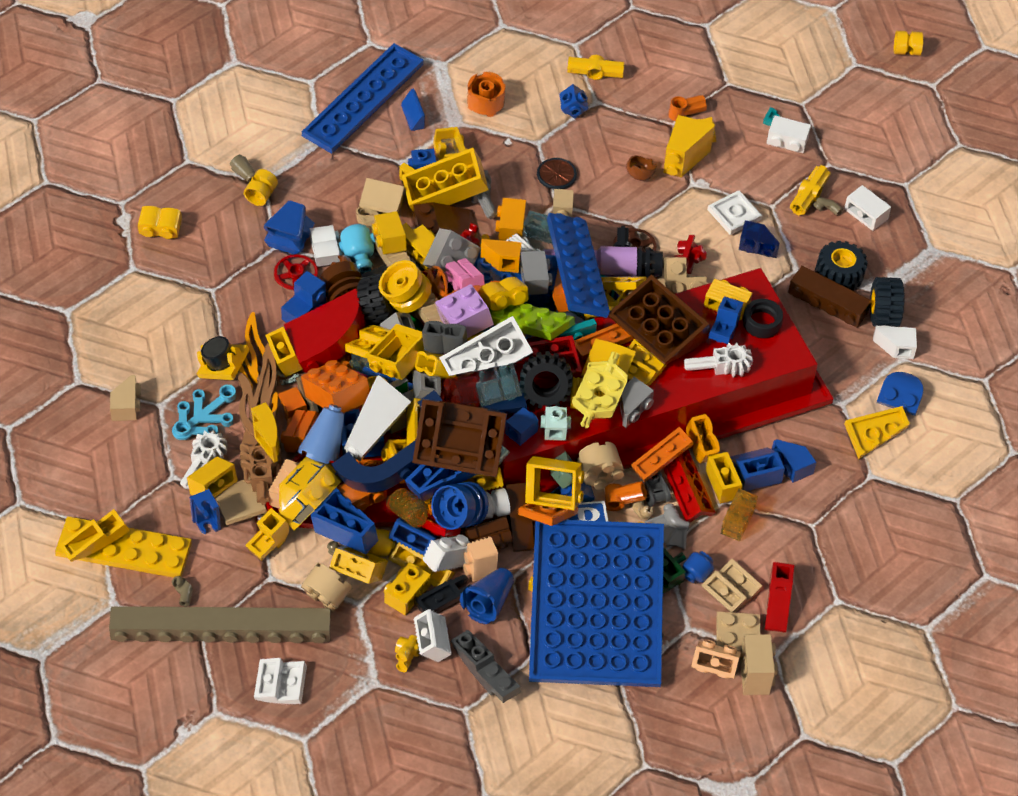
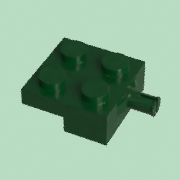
M665 548L663 549V594L685 580L686 572L679 565L686 560V556L682 552L672 557Z

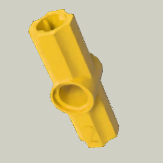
M592 55L589 59L568 58L567 73L587 74L593 80L601 79L603 76L623 78L624 62L605 60L600 55Z
M822 165L816 166L808 179L802 181L798 194L790 204V209L794 214L798 216L805 215L813 201L816 202V199L820 197L823 186L830 177L827 167Z

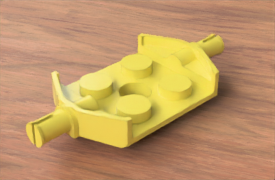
M612 352L608 361L590 362L587 365L586 373L572 400L573 406L584 415L580 423L582 427L589 428L591 420H594V418H611L614 414L628 380V375L616 365L620 357L617 352L616 354ZM597 391H601L605 395L599 397L596 396L594 393Z

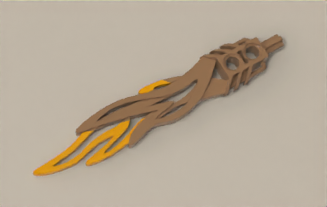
M252 312L245 329V341L250 349L252 366H250L247 357L243 362L252 380L258 383L256 391H254L253 384L248 378L243 365H241L240 372L237 373V380L243 393L239 404V413L245 433L240 444V466L244 471L245 483L251 484L253 492H256L257 503L266 505V502H269L270 486L274 479H276L274 476L278 475L282 465L281 441L279 440L278 461L274 463L255 439L251 408L260 405V401L261 404L266 402L270 409L273 407L272 413L276 420L278 412V394L276 392L278 379L274 355L269 344L266 347L262 344L258 335L255 312ZM251 329L253 330L255 343L263 358L260 376L256 353L250 343ZM270 367H271V369H272V379H271V383H270ZM247 402L249 405V419L246 415Z

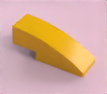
M265 402L251 408L254 435L257 442L275 463L279 457L278 432L274 415Z
M113 509L99 521L91 520L59 546L68 559L73 562L110 545L128 533L130 528Z

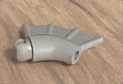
M666 504L663 508L664 514L646 520L645 523L664 524V542L666 546H678L685 550L690 522L680 517L673 504Z

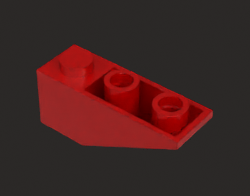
M773 562L769 581L765 630L784 633L787 631L794 575L793 564Z

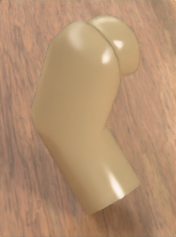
M645 500L633 502V511L641 519H649L653 514L652 508L648 509L649 506L644 505Z

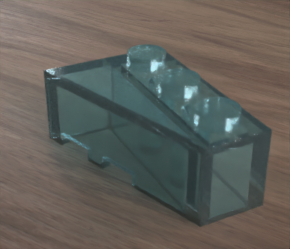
M513 364L484 369L479 372L480 379L476 383V389L481 407L504 400H513L518 396H522Z

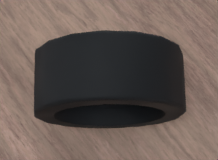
M769 299L753 300L746 306L744 311L743 326L752 336L758 338L772 337L781 328L783 311L777 303ZM764 312L774 317L775 321L768 325L756 323L751 318V315Z

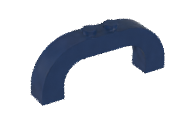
M435 390L422 398L442 401ZM422 399L417 402L420 407V410L422 405ZM415 440L378 466H363L349 452L333 462L332 466L339 478L349 487L361 492H380L390 489L405 480L421 464L412 463Z

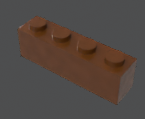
M801 266L790 280L789 294L858 328L869 312L870 299L804 266Z

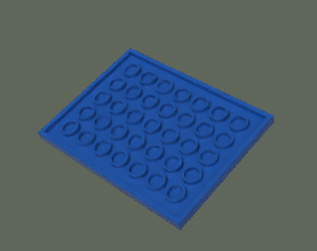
M564 520L554 526L535 521L529 682L661 687L664 524Z

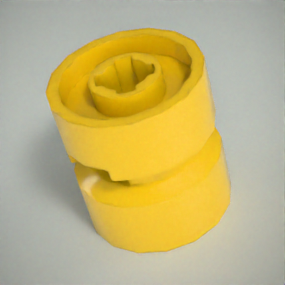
M896 30L894 54L905 55L909 52L910 55L921 56L923 32L912 31L908 34L907 31Z
M265 169L257 170L243 191L245 198L254 205H265L278 185L276 176Z

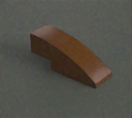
M526 483L506 484L505 489L510 503V515H507L513 538V552L534 550L532 519L518 515L519 507L527 504L525 503Z

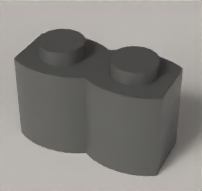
M427 321L422 331L424 350L430 353L447 354L468 342L466 327L460 324Z

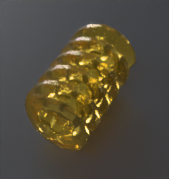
M406 488L397 489L387 499L386 505L388 509L412 527L419 528L425 524L429 513L428 505Z

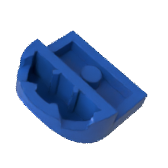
M891 373L883 382L877 403L890 408L903 406L905 413L915 416L923 396L922 382L916 376L909 373Z

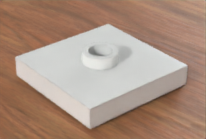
M740 190L708 205L707 209L729 235L762 219L761 213Z

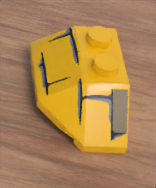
M305 457L279 484V515L287 521L293 530L341 483L342 480L336 474L332 463L325 464Z

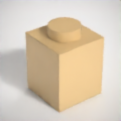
M554 189V214L561 213L572 217L574 190Z

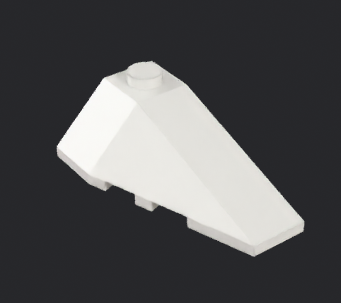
M512 316L441 356L440 360L449 376L514 364L532 354L533 351Z

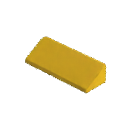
M400 542L396 544L388 558L401 567L405 568L411 562L431 574V584L435 587L450 580L455 574L450 569L434 572L423 561V557H425L423 554L415 550L412 551V548L408 549V546L405 547Z

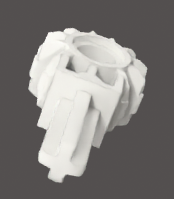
M736 342L732 346L728 343L726 347L715 348L713 356L685 359L684 368L687 371L714 368L716 375L731 373L733 377L736 374L742 377L744 372H749L750 366L753 363L751 350H746L745 345L739 346Z
M204 430L203 435L197 434L196 440H193L192 465L180 482V485L185 489H189L187 481L189 475L216 456L223 459L224 455H227V440L223 438L221 433L216 434L214 430L211 433H207Z

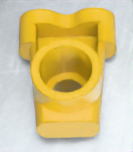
M410 635L409 638L400 636L396 643L395 652L397 653L396 658L398 660L396 668L401 672H406L411 665L413 657L419 656V643H417L418 639H416L417 636Z

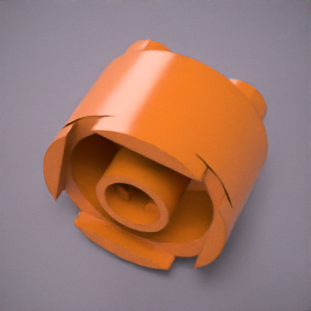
M483 72L482 75L477 76L475 74L469 79L467 91L469 110L493 117L503 108L506 86L501 76L493 72Z

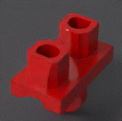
M689 235L685 241H678V253L683 255H674V257H686L687 274L692 273L694 263L698 264L707 257V252L703 249V246H698L694 242L695 235Z

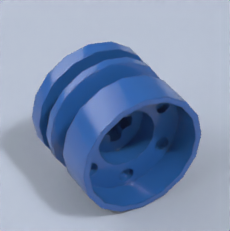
M469 481L440 487L432 498L431 508L436 522L442 528L453 530L480 524L488 514L489 502L484 489L477 483Z

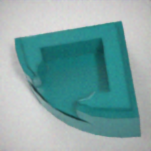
M770 107L763 120V124L771 126L774 115L779 116L778 111Z

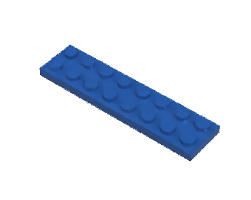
M393 43L302 130V137L332 154L424 65V60Z
M549 213L547 223L568 311L607 318L610 310L586 220L580 217L565 216L561 213Z

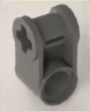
M659 471L651 477L653 479H649L644 483L647 491L646 501L649 507L662 501H671L670 490Z

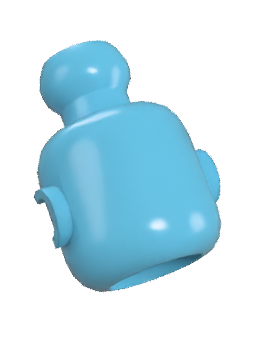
M353 224L344 228L340 234L341 242H339L341 252L349 256L352 262H355L361 274L371 271L372 262L369 258L372 257L375 251L373 233L363 224Z

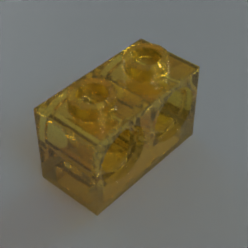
M738 489L723 519L722 535L741 541L756 510L757 495Z

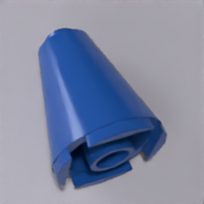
M498 568L464 589L460 595V603L463 610L466 608L470 612L468 616L471 619L482 624H489L497 619L514 584V577L511 571L505 568Z

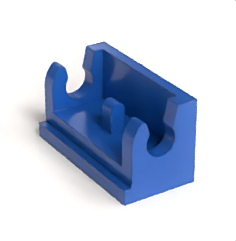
M210 489L190 496L193 523L197 524L203 534H206V528H204L206 524H210L215 532L220 531L219 505Z

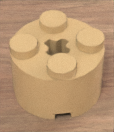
M599 442L584 447L578 453L579 458H576L577 463H582L584 483L594 486L596 490L603 489L607 484L624 477V468L617 448L611 442H605L606 445H599Z
M317 562L303 581L301 588L306 591L310 598L315 601L319 599L325 608H330V611L334 612L351 591L352 586L347 581L343 584L341 576L327 566L320 565Z

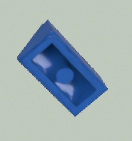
M411 89L402 101L401 106L410 130L415 131L424 129L425 114L416 91Z

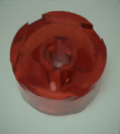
M472 374L445 378L440 397L442 401L483 408V403H479V396H483L479 380L476 376H471Z

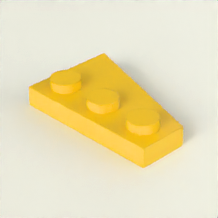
M903 406L849 419L844 423L858 459L908 428L910 424Z

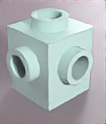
M546 407L545 415H541V428H545V440H566L567 429L571 428V416H567V407Z

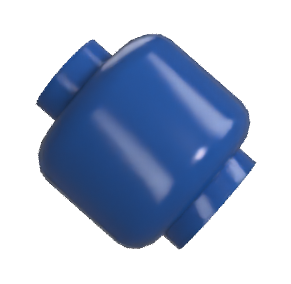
M702 551L699 553L693 552L682 566L686 572L685 578L693 584L695 581L704 583L714 570L713 559Z

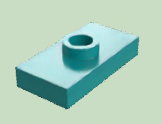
M594 319L577 323L555 338L573 335V339L577 340L596 332L597 323Z

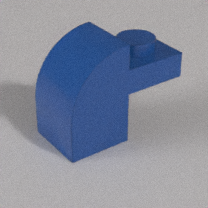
M723 297L718 308L716 320L709 334L710 339L728 344L730 339H733L744 302Z

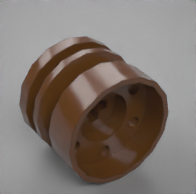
M350 261L337 262L325 269L320 275V280L326 284L328 302L354 289L357 290L358 283L362 278L357 265Z

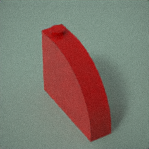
M356 289L284 324L296 357L305 373L325 365L328 361L339 360L347 353L345 351V344L360 338L359 330L364 329L366 321L364 319L365 315L361 311L362 307L359 304L360 300L357 298Z

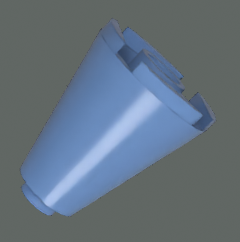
M329 404V407L323 408L299 446L298 452L300 454L303 450L307 452L306 457L325 464L339 459L344 413L341 412L342 408Z

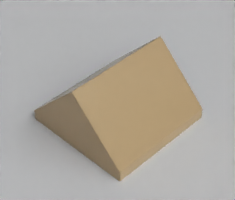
M366 178L359 207L384 213L399 212L407 198L405 187Z

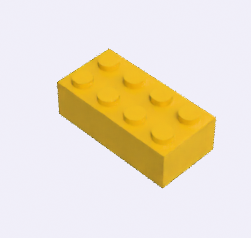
M474 148L402 175L408 204L412 211L414 204L435 202L451 205L489 190L481 159Z

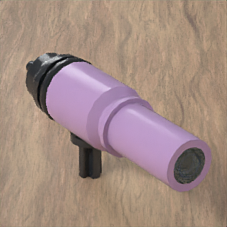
M625 226L617 227V242L613 246H601L598 250H594L600 275L607 277L642 276L648 278L650 275L662 277L663 251H654L650 247H646L645 251H642V246L637 250V247H633L629 242V228H625ZM544 249L545 255L555 256L554 249Z

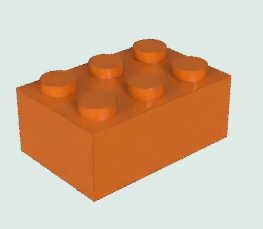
M337 360L328 361L325 365L311 369L308 373L301 376L307 399L322 408L329 407V404L336 405L342 408L341 412L343 413L364 404L370 392L366 377Z

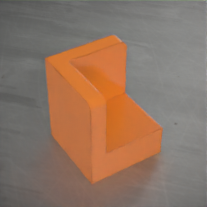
M297 387L278 394L285 409L286 421H288V418H292L295 410H305L307 412V404Z

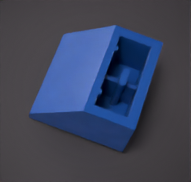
M767 447L730 456L742 483L743 492L782 483L785 468L778 452Z

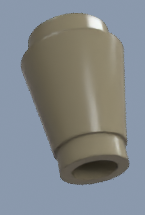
M239 154L231 160V170L249 183L255 171L247 158Z

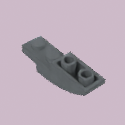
M469 630L451 640L452 646L464 664L491 696L495 694L504 703L521 692L520 685L494 660V655Z

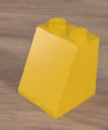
M678 115L666 147L663 173L682 178L708 155L712 148L715 124Z

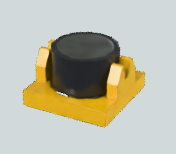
M223 336L211 338L204 345H201V351L197 352L198 361L201 366L196 374L199 378L234 380L250 349L247 345L230 344L229 340Z

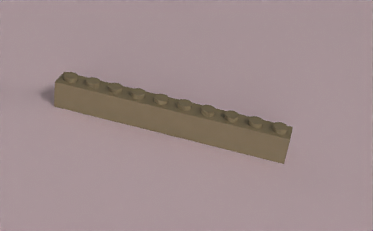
M111 606L109 632L111 640L118 642L137 640L140 642L204 641L211 643L214 641H226L234 643L236 641H248L256 643L258 641H268L271 643L330 642L331 617L330 608Z

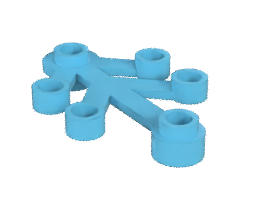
M229 384L223 385L219 390L220 396L204 409H202V405L205 401V393L201 389L195 390L192 394L194 417L187 421V414L190 412L189 403L186 401L179 402L177 405L179 421L172 428L173 436L178 440H186L192 435H203L204 430L207 433L214 430L218 434V427L216 425L195 427L199 423H221L225 427L232 426L234 421L231 413H211L224 403H231L235 400V387Z

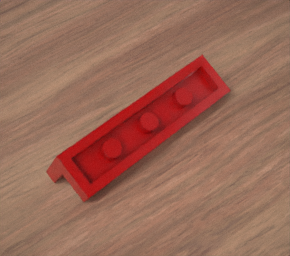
M687 449L663 469L685 520L692 522L701 515L712 516L716 512L691 454Z

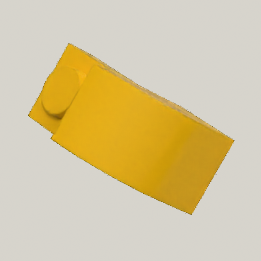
M272 508L256 523L260 530L245 545L261 561L275 547L279 549L289 533L287 521Z

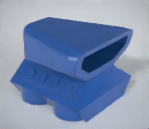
M288 201L265 223L264 229L268 233L264 241L271 248L291 254L300 253L304 250V243L307 238L310 237L309 228H313L315 223L306 216V207L303 204Z

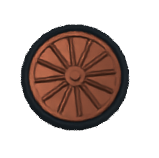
M550 158L538 166L537 178L547 188L565 189L575 182L577 171L574 165L565 159Z

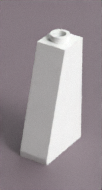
M380 375L376 377L344 447L346 453L349 452L354 459L359 461L376 445L408 409L411 403L410 400Z

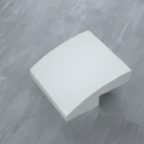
M281 658L260 659L254 694L255 700L279 704H301L307 669L306 663L304 661L283 662Z

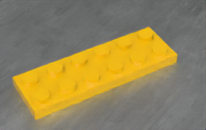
M67 516L55 550L56 556L68 558L59 545L88 524L90 520ZM130 528V531L118 540L79 560L173 578L175 576L182 577L192 542L189 538Z

